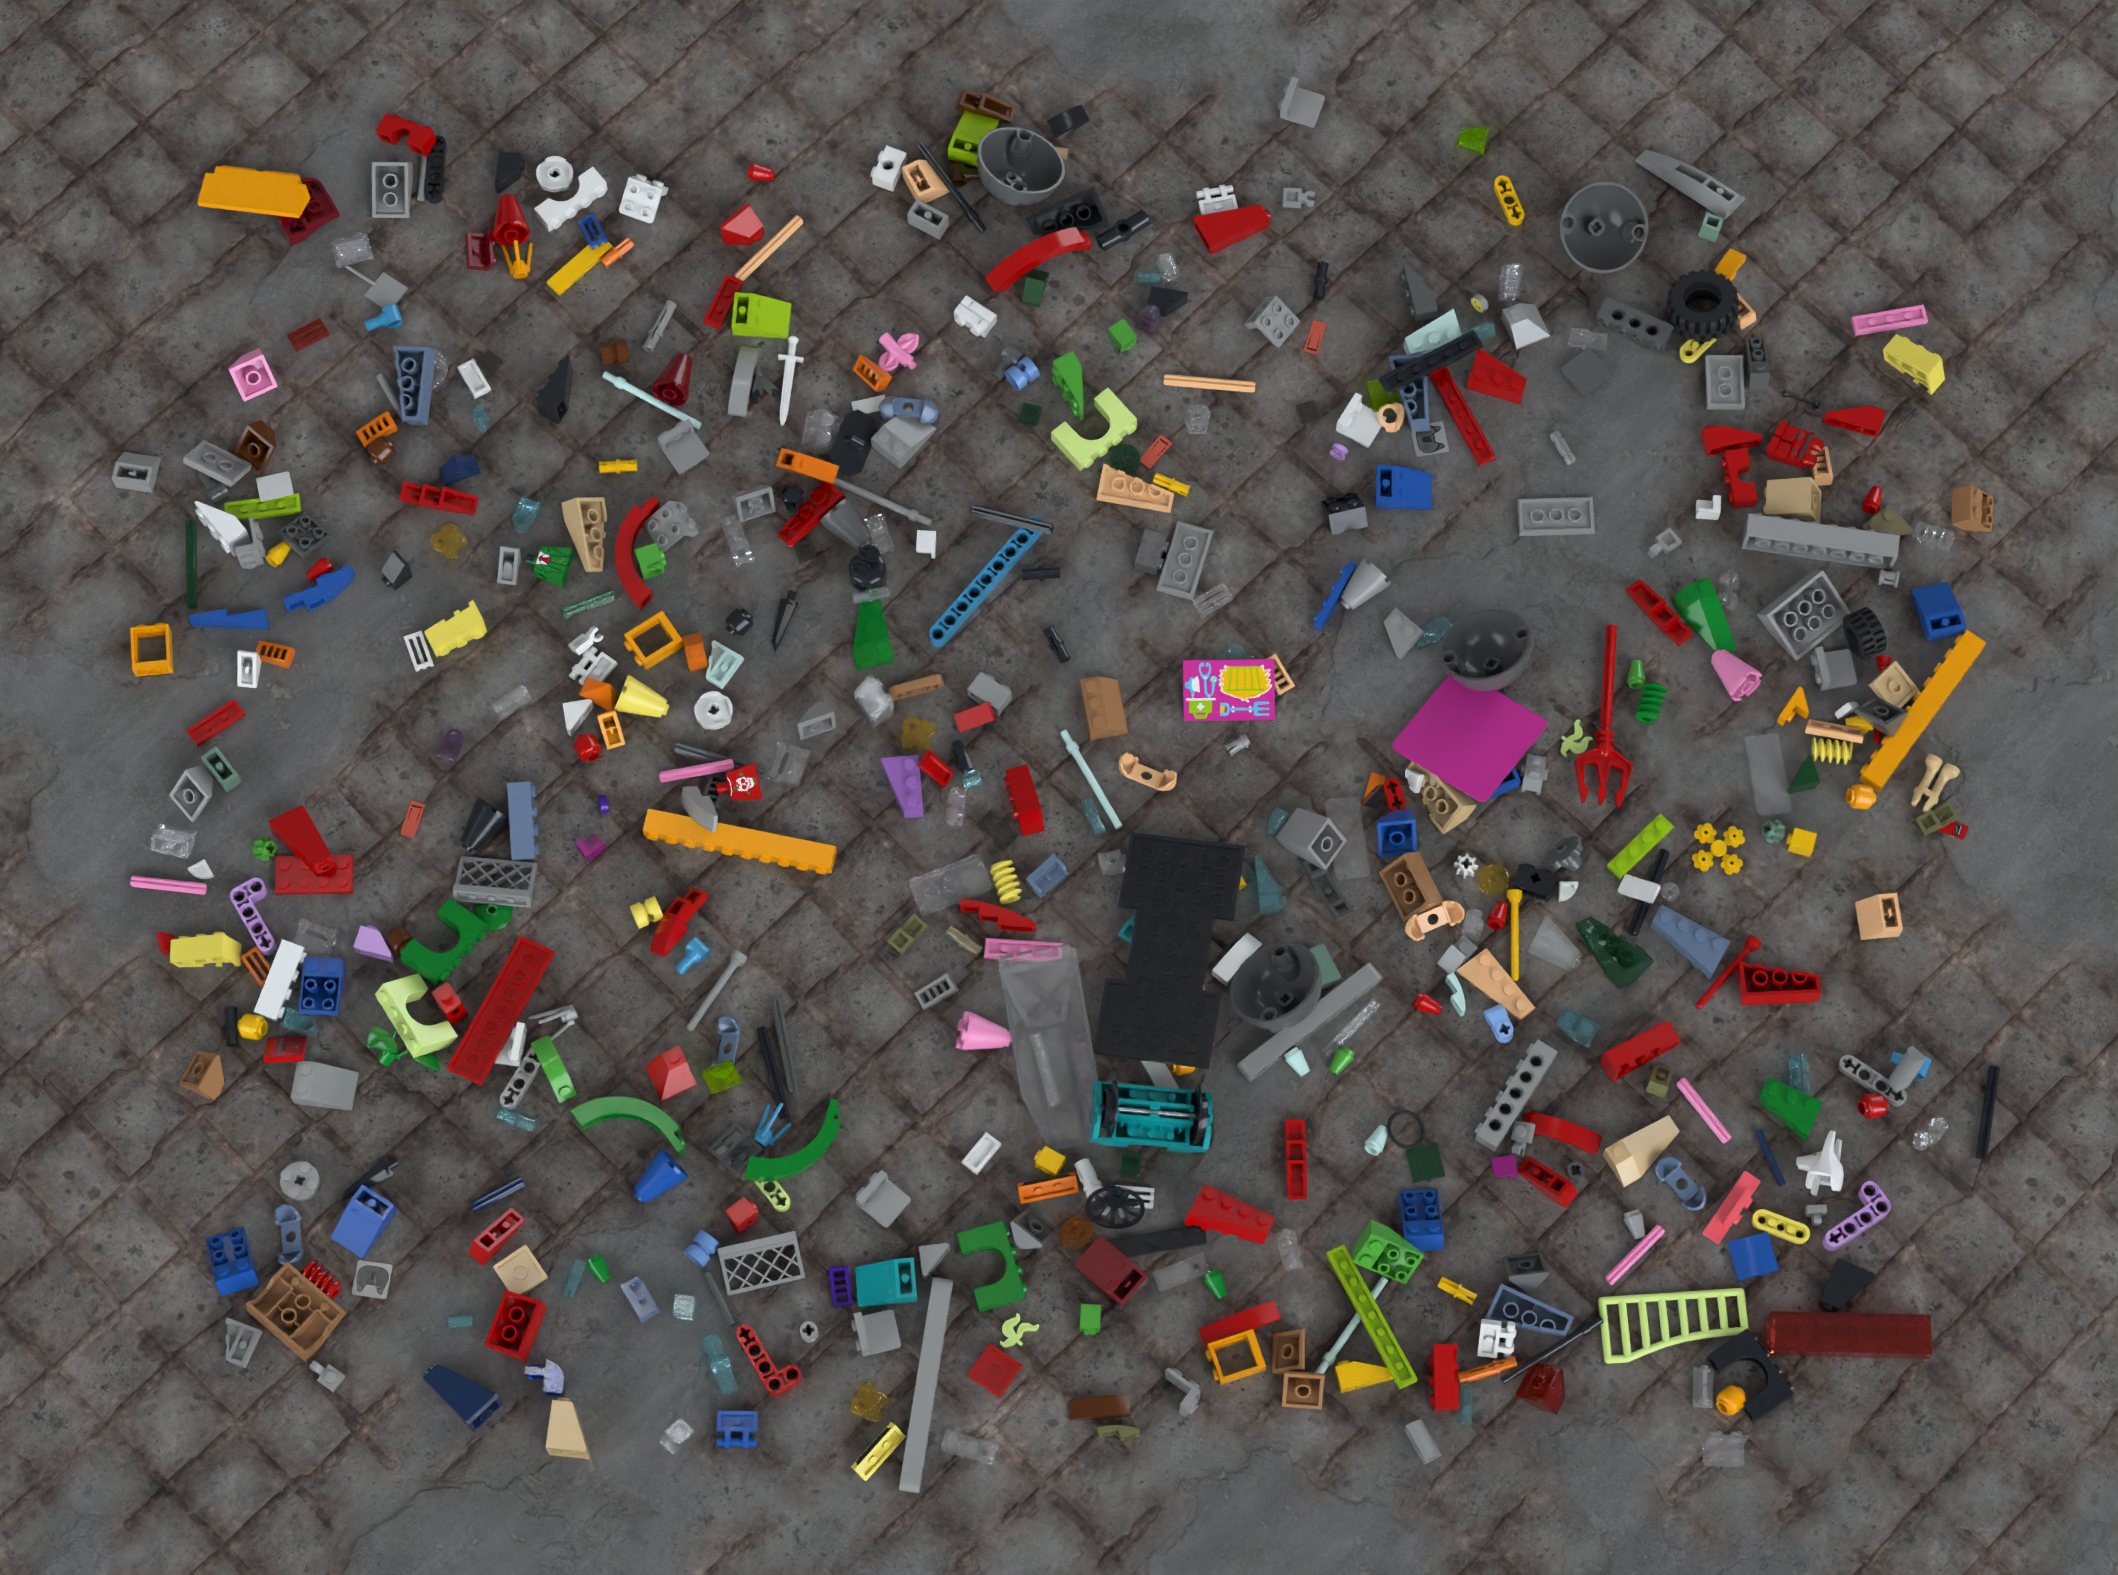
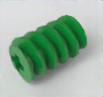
M1648 682L1644 685V691L1641 694L1642 698L1639 701L1640 705L1637 707L1638 712L1635 713V719L1644 724L1653 725V720H1659V716L1655 713H1661V709L1657 706H1663L1664 703L1661 700L1666 698L1662 693H1667L1668 689L1661 684Z

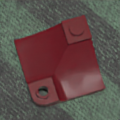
M300 178L302 184H306L310 200L300 218L275 215L283 230V234L291 246L307 240L308 236L318 228L340 217L339 211L326 189L317 179Z

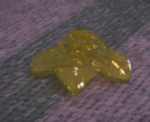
M449 524L443 526L440 533H435L432 536L431 546L435 550L441 551L443 556L448 559H458L457 550L465 547L469 541L464 535L457 533L458 525ZM437 539L443 540V543H439Z
M909 717L902 725L904 733L901 737V742L907 751L914 745L926 751L930 749V736L936 734L938 730L928 720L920 721L915 717ZM910 723L915 724L916 727L914 730L910 729Z
M872 1382L865 1383L858 1389L857 1396L851 1400L850 1408L854 1414L863 1415L868 1421L882 1420L880 1409L886 1406L889 1398L884 1393L875 1392ZM858 1402L863 1403L864 1407H863V1408L859 1407V1406L857 1405V1403H858Z

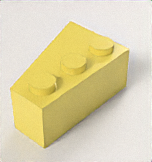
M1896 334L1884 347L1885 361L1902 374L1905 372L1915 378L1913 382L1917 385L1920 382L1928 388L1927 392L1932 395L1945 380L1942 358L1936 353L1927 351L1922 345H1916L1907 337H1901Z
M473 600L468 603L469 607L460 612L458 609L453 612L455 616L448 621L443 619L424 631L426 639L436 657L444 656L450 650L456 647H463L468 641L479 639L487 633L484 620Z
M214 932L213 935L196 934V937L179 936L178 939L171 940L170 963L178 967H204V964L216 963V967H222V963H233L234 966H241V943L228 937L224 932Z

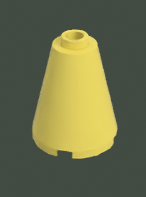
M628 675L614 710L661 718L662 714L666 716L669 705L666 704L667 699Z

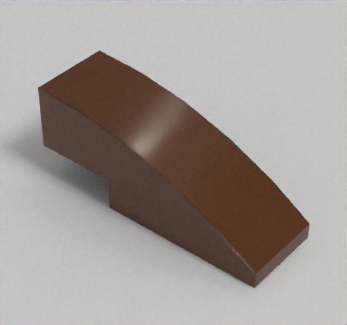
M964 89L961 92L956 106V110L961 112L968 111L1010 124L1017 106L986 93L980 95L968 89Z
M1130 1394L1069 1400L1070 1421L1130 1417Z

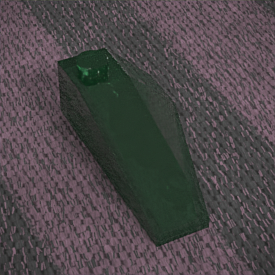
M1590 916L1575 923V927L1602 970L1618 989L1634 983L1653 963V959L1637 944L1633 946L1625 941L1626 938L1624 936H1617L1610 932L1609 927Z

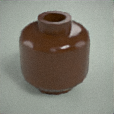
M385 437L376 438L368 448V453L371 455L369 459L377 465L379 463L387 464L396 453L395 445Z
M395 928L388 932L386 945L395 955L401 956V951L414 937L405 928Z

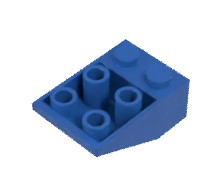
M1377 465L1375 473V508L1431 510L1432 474L1396 465Z
M1948 582L1910 590L1926 642L1959 636L1960 633L1963 635L1967 626L1962 610Z
M304 957L299 1014L338 1016L347 967L344 959Z
M361 1185L350 1200L330 1238L364 1259L396 1214L397 1209L395 1205L366 1186Z
M1438 1189L1399 1191L1402 1237L1420 1251L1443 1250L1444 1232Z
M244 1226L206 1238L214 1281L221 1297L259 1285L256 1266Z

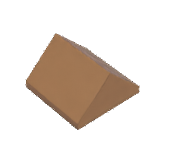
M1305 1329L1273 1334L1272 1373L1284 1374V1371L1304 1372Z
M1284 1371L1282 1407L1322 1410L1325 1374Z

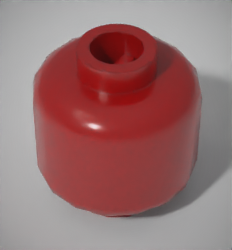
M580 734L573 745L579 758L587 762H593L598 759L602 750L601 745L593 734Z
M1879 1092L1862 1095L1858 1102V1111L1866 1119L1882 1117L1886 1114L1889 1106L1888 1100Z

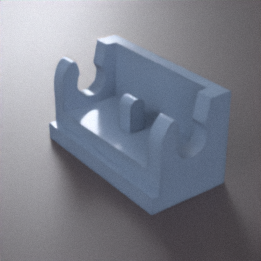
M1053 853L1026 878V886L1041 899L1068 875L1067 868Z
M634 1277L620 1285L622 1292L641 1323L660 1312L641 1278Z

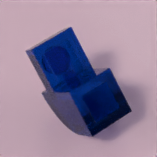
M546 1360L545 1368L540 1364H531V1367L525 1366L524 1374L526 1378L544 1380L542 1392L545 1396L565 1397L566 1379L561 1368L556 1363Z

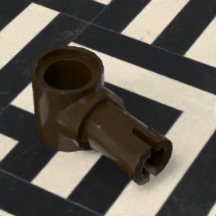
M954 163L949 166L950 180L956 187L966 185L969 180H981L977 169H969V167H965L962 163Z

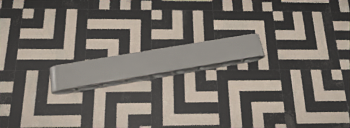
M1371 962L1366 964L1319 1000L1312 1013L1306 1019L1293 1027H1284L1237 1065V1068L1249 1082L1253 1081L1283 1058L1286 1053L1297 1047L1376 986L1383 979L1382 975Z

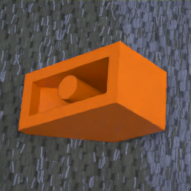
M701 632L682 636L689 671L707 669L708 664Z

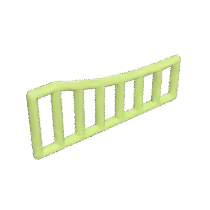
M1743 1288L1609 1296L1598 1299L1599 1316L1604 1321L1600 1326L1604 1361L1607 1364L1630 1362L1665 1347L1687 1341L1735 1336L1747 1328L1749 1330ZM1737 1296L1740 1327H1728L1725 1297ZM1717 1297L1721 1329L1709 1330L1705 1298ZM1685 1299H1697L1701 1327L1699 1332L1689 1333ZM1678 1300L1681 1335L1670 1338L1666 1301ZM1658 1301L1662 1341L1650 1344L1646 1302ZM1626 1303H1638L1643 1348L1632 1353ZM1609 1304H1618L1624 1355L1611 1354L1606 1307Z

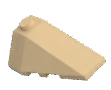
M604 497L574 498L562 502L565 524L586 572L603 571L604 549L602 544L606 536L604 523L607 522Z
M1411 762L1407 767L1424 774L1420 789L1423 796L1422 801L1430 811L1429 817L1442 834L1447 833L1465 821L1477 806L1469 795L1416 763Z
M1668 1115L1609 1146L1604 1150L1603 1157L1622 1186L1626 1187L1643 1176L1680 1131Z

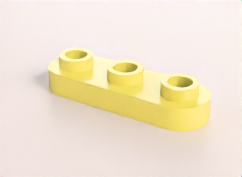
M1715 338L1708 342L1700 340L1704 344H1699L1694 339L1688 340L1680 348V359L1685 363L1695 362L1716 341Z
M1765 1209L1757 1210L1752 1216V1224L1756 1229L1768 1232L1771 1235L1795 1244H1804L1810 1237V1230L1805 1224ZM1763 1218L1765 1223H1759L1758 1219ZM1777 1225H1782L1784 1230H1778ZM1796 1232H1801L1803 1236L1801 1238L1797 1237Z

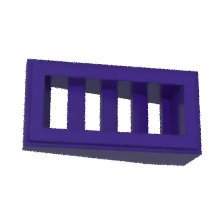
M848 1265L829 1267L833 1308L853 1305ZM845 1272V1276L833 1277V1273ZM846 1280V1284L834 1285V1281ZM847 1288V1292L835 1293V1289ZM848 1296V1300L836 1301V1297Z

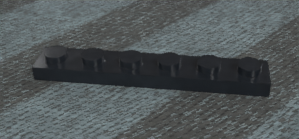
M1472 330L1381 376L1379 381L1387 394L1390 395L1481 349L1483 343L1475 331Z
M1195 1225L1107 1240L1128 1258L1207 1244L1205 1230Z

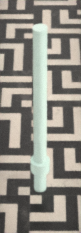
M607 371L604 372L602 378L612 382L615 387L625 389L682 421L689 419L693 427L697 429L701 427L702 423L627 383L626 379L620 376L616 377Z
M1067 730L1062 731L1060 734L1067 745L1066 748L1069 754H1072L1116 830L1120 829L1123 825L1079 752L1078 744L1072 740Z
M1384 1277L1379 1279L1370 1292L1374 1300L1388 1282ZM1357 1312L1331 1350L1325 1353L1322 1358L1323 1361L1315 1373L1324 1374L1329 1365L1335 1362L1336 1355L1361 1321Z

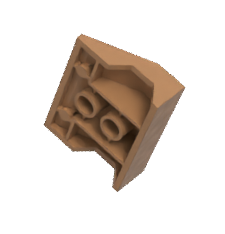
M289 1262L270 1279L267 1287L256 1299L246 1303L247 1312L304 1362L321 1347L346 1314L341 1307Z

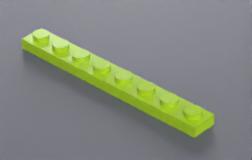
M1343 1244L1326 1252L1331 1266L1399 1390L1417 1382L1418 1378L1356 1265L1353 1263L1345 1245Z

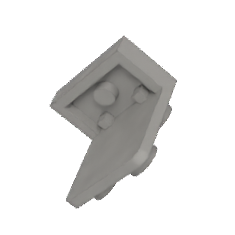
M1292 77L1290 83H1286L1283 92L1285 97L1280 99L1278 105L1280 118L1313 128L1317 123L1325 97L1322 94L1299 88V79Z
M689 419L680 421L676 424L675 428L670 431H664L657 438L660 449L678 474H683L709 457L708 450L694 432L693 424Z
M668 501L644 522V526L654 543H657L658 549L662 548L663 552L683 536L694 537L699 533L695 521L690 518L686 506L681 502Z
M249 517L253 544L235 547V552L242 569H252L258 565L265 564L263 557L266 556V550L262 543V540H264L262 529H260L259 522H255L253 517Z
M1823 647L1814 649L1811 655V663L1815 667V680L1819 684L1820 691L1856 685L1857 678L1850 650L1843 649L1824 652Z
M881 1170L879 1173L875 1172L869 1179L870 1183L866 1188L862 1187L857 1192L856 1204L880 1225L888 1228L909 1205L911 1199L888 1179V1174Z
M893 1310L862 1316L861 1312L853 1313L854 1319L851 1320L853 1332L857 1331L859 1337L855 1339L857 1351L862 1350L863 1357L901 1347Z
M1167 1368L1165 1370V1378L1187 1394L1180 1403L1179 1413L1184 1417H1187L1189 1413L1192 1415L1197 1409L1198 1400L1200 1399L1199 1385L1191 1379L1189 1381L1182 1377L1183 1374L1176 1368Z

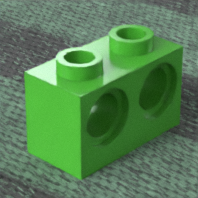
M657 543L635 549L643 580L665 573L664 566H667L662 548L658 549Z

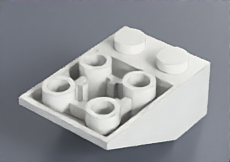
M198 501L194 502L197 507L195 512L199 516V520L204 526H208L211 535L221 542V546L227 554L231 552L235 557V547L252 544L247 530L234 515Z

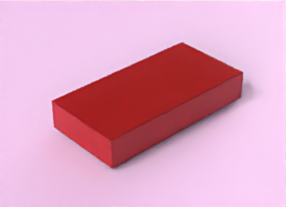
M990 702L954 714L960 733L996 720Z
M926 750L917 764L941 788L947 786L955 773L930 750Z

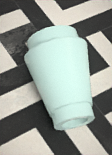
M1297 1047L1284 1055L1285 1061L1300 1077L1310 1071L1302 1051Z
M1379 1125L1365 1141L1364 1148L1368 1153L1377 1156L1383 1151L1388 1135L1385 1126Z

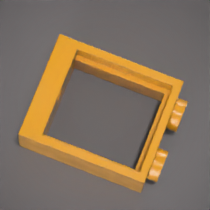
M663 611L624 634L625 642L623 643L629 652L633 651L635 654L634 660L639 667L643 666L645 670L684 647L682 638ZM660 624L671 642L645 658L633 639Z
M156 623L151 626L140 624L136 627H131L132 671L135 676L174 673L172 630L169 624ZM165 636L166 660L140 662L139 638Z
M1253 1329L1209 1343L1207 1346L1208 1350L1205 1351L1208 1362L1212 1361L1214 1369H1212L1214 1380H1218L1220 1385L1266 1370V1364ZM1247 1340L1255 1366L1223 1376L1215 1350Z

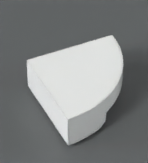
M1857 702L1846 703L1835 712L1837 719L1853 713L1859 704Z
M1406 768L1405 778L1408 780L1410 790L1414 793H1419L1424 774L1411 768Z
M205 859L187 868L196 878L210 879L214 877Z
M1559 881V902L1568 900L1575 894L1578 887L1577 881Z

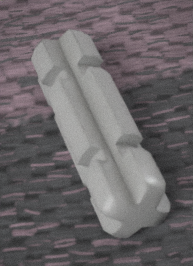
M1559 431L1551 433L1550 438L1555 443L1560 455L1564 457L1565 463L1567 465L1574 463L1576 458L1570 452L1571 450L1565 440L1561 438V433Z

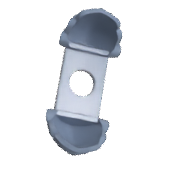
M893 395L886 397L879 404V411L884 419L891 420L894 418V415L920 418L921 423L931 424L935 423L939 414L937 406L928 399L901 398ZM906 403L913 404L914 409L911 412L904 411L903 406Z
M728 1015L718 1019L717 1025L719 1029L717 1033L722 1035L717 1061H712L709 1067V1072L721 1078L727 1076L734 1066L740 1035V1024L734 1017ZM731 1043L732 1050L725 1054V1046Z
M1674 1157L1660 1159L1656 1165V1175L1661 1182L1666 1180L1682 1198L1683 1202L1681 1205L1691 1211L1702 1209L1707 1199L1704 1187H1697L1681 1169L1682 1163ZM1680 1178H1684L1688 1182V1186L1684 1190H1680L1676 1186Z
M282 1204L275 1209L274 1214L275 1224L281 1225L283 1252L278 1253V1262L282 1265L289 1262L295 1267L303 1255L300 1230L301 1216L295 1207ZM294 1231L296 1239L293 1242H288V1233Z

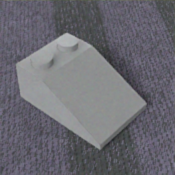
M372 162V218H409L413 183L412 162Z
M907 407L904 411L911 412L912 409ZM896 415L884 424L871 438L872 448L897 468L901 469L937 429L931 424L921 423L920 418Z
M758 485L752 490L739 491L732 496L740 523L776 512L773 490L770 485Z
M297 1062L291 1099L294 1104L352 1111L359 1072L318 1062Z

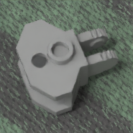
M1527 754L1526 764L1521 766L1520 776H1523L1521 792L1528 790L1536 792V795H1540L1543 780L1547 781L1549 769H1545L1547 757Z

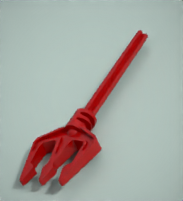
M1611 624L1606 625L1600 729L1596 731L1597 739L1595 740L1597 745L1594 749L1579 755L1574 761V768L1581 803H1585L1589 788L1584 784L1585 766L1594 765L1596 767L1599 785L1596 793L1600 806L1603 804L1607 793L1605 784L1610 768L1619 770L1621 772L1620 790L1614 794L1616 807L1619 808L1633 766L1630 761L1614 750L1612 745L1614 744L1612 738L1615 736V733L1611 731L1617 626Z

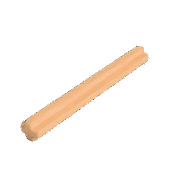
M798 215L794 216L735 273V278L744 281L803 224L802 218Z
M1165 374L1163 380L1164 385L1252 393L1255 392L1256 386L1254 381Z

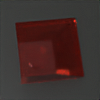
M1542 1363L1536 1364L1528 1369L1515 1396L1542 1411L1557 1415L1565 1399L1563 1370Z

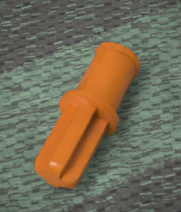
M628 237L625 238L615 248L612 247V250L604 257L600 258L601 263L608 268L618 258L621 259L622 255L634 246L633 242Z

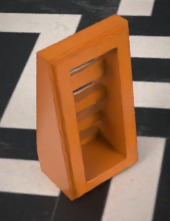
M859 355L852 369L876 392L885 391L892 379V376L864 355Z
M386 411L357 430L356 434L366 448L376 438L387 437L398 431L389 412ZM380 425L383 430L379 431L377 426ZM371 429H374V431L376 432L374 436L370 431ZM366 432L370 437L368 440L364 436V433Z
M260 640L255 650L261 661L286 669L290 668L296 653L292 647ZM262 647H266L264 654L260 655ZM273 649L270 657H268L269 650ZM276 651H279L277 658H274ZM286 653L284 659L282 660V654Z

